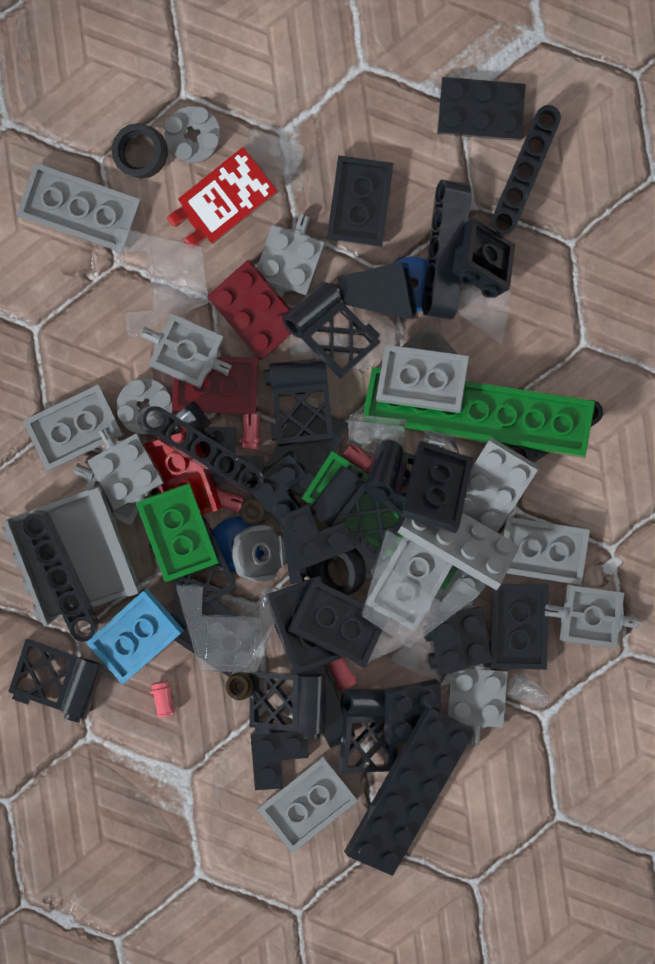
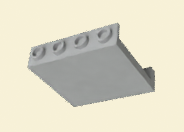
M101 485L18 514L4 521L5 526L2 528L4 537L8 543H12L15 551L13 553L14 563L18 569H22L25 577L23 579L24 589L28 595H32L35 603L33 605L34 615L38 621H42L44 627L53 621L62 619L63 616L22 529L24 519L34 511L42 510L50 515L92 607L126 595L129 597L138 594L142 589L111 505ZM32 518V528L36 531H42L44 527L43 522L39 518ZM51 544L43 545L45 555L49 557L55 556L56 551ZM60 569L55 570V578L60 582H66L68 578L66 572ZM68 595L66 597L69 606L79 607V600L76 596Z

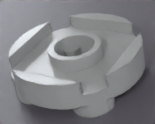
M194 106L181 108L166 122L165 141L169 151L176 158L187 163L197 164L208 160L216 152L221 138L220 127L216 118L205 108ZM189 128L200 131L201 134L197 136L198 141L192 142L191 139H185Z
M146 378L131 381L122 389L117 399V414L124 426L132 432L143 435L148 433L143 431L137 423V417L140 412V408L137 406L139 401L144 402L145 399H149L150 406H159L169 413H173L172 400L167 389L159 382ZM151 411L147 415V423L149 426L155 427L158 424L159 417L155 412Z
M265 525L250 526L235 535L232 557L236 572L240 577H245L250 581L264 582L272 580L278 575L276 573L286 562L284 540L280 535L277 536L273 528ZM258 546L259 550L264 551V556L260 557V561L255 556Z

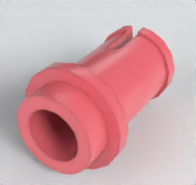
M243 414V439H240V443H243V449H259V444L262 443V440L259 439L261 418L259 414H251V416Z
M353 442L345 451L343 457L369 474L373 458Z
M217 486L216 491L222 507L239 513L244 496L220 490V486Z
M343 658L327 663L338 682L337 688L340 687L344 691L357 683L355 680L356 674L352 675Z
M168 681L151 684L152 689L150 693L154 695L157 717L162 718L175 714L170 694L172 686L168 684Z

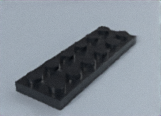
M426 706L344 853L352 859L393 876L475 731L471 727Z

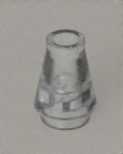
M515 673L506 688V694L510 695L511 699L538 705L542 708L547 704L550 697L549 692L542 689L524 674L518 675Z

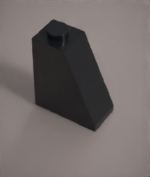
M399 262L337 277L338 284L336 286L341 292L340 297L345 305L405 319H419L408 263Z

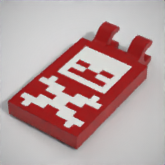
M242 147L178 198L182 207L172 212L166 218L173 227H178L188 219L196 231L187 236L184 242L190 249H195L207 238L211 244H214L277 194L278 190L245 147Z

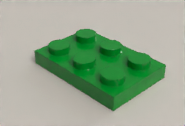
M190 482L136 501L165 582L219 563Z

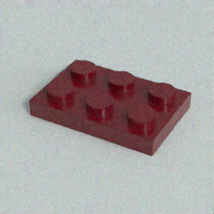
M250 259L246 260L206 296L260 361L291 335L282 321V316L291 308Z
M218 357L217 359L232 365L229 375L226 376L212 369L206 376L201 389L173 377L172 411L180 412L189 403L195 401L204 413L256 414L258 358Z

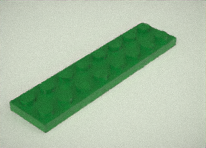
M372 367L362 418L363 423L486 443L492 437L505 446L586 458L595 401L466 381L461 413L377 402L376 396L381 368Z

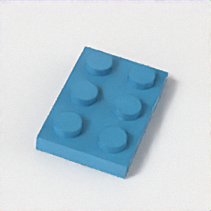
M145 589L86 643L123 685L184 630L148 589Z

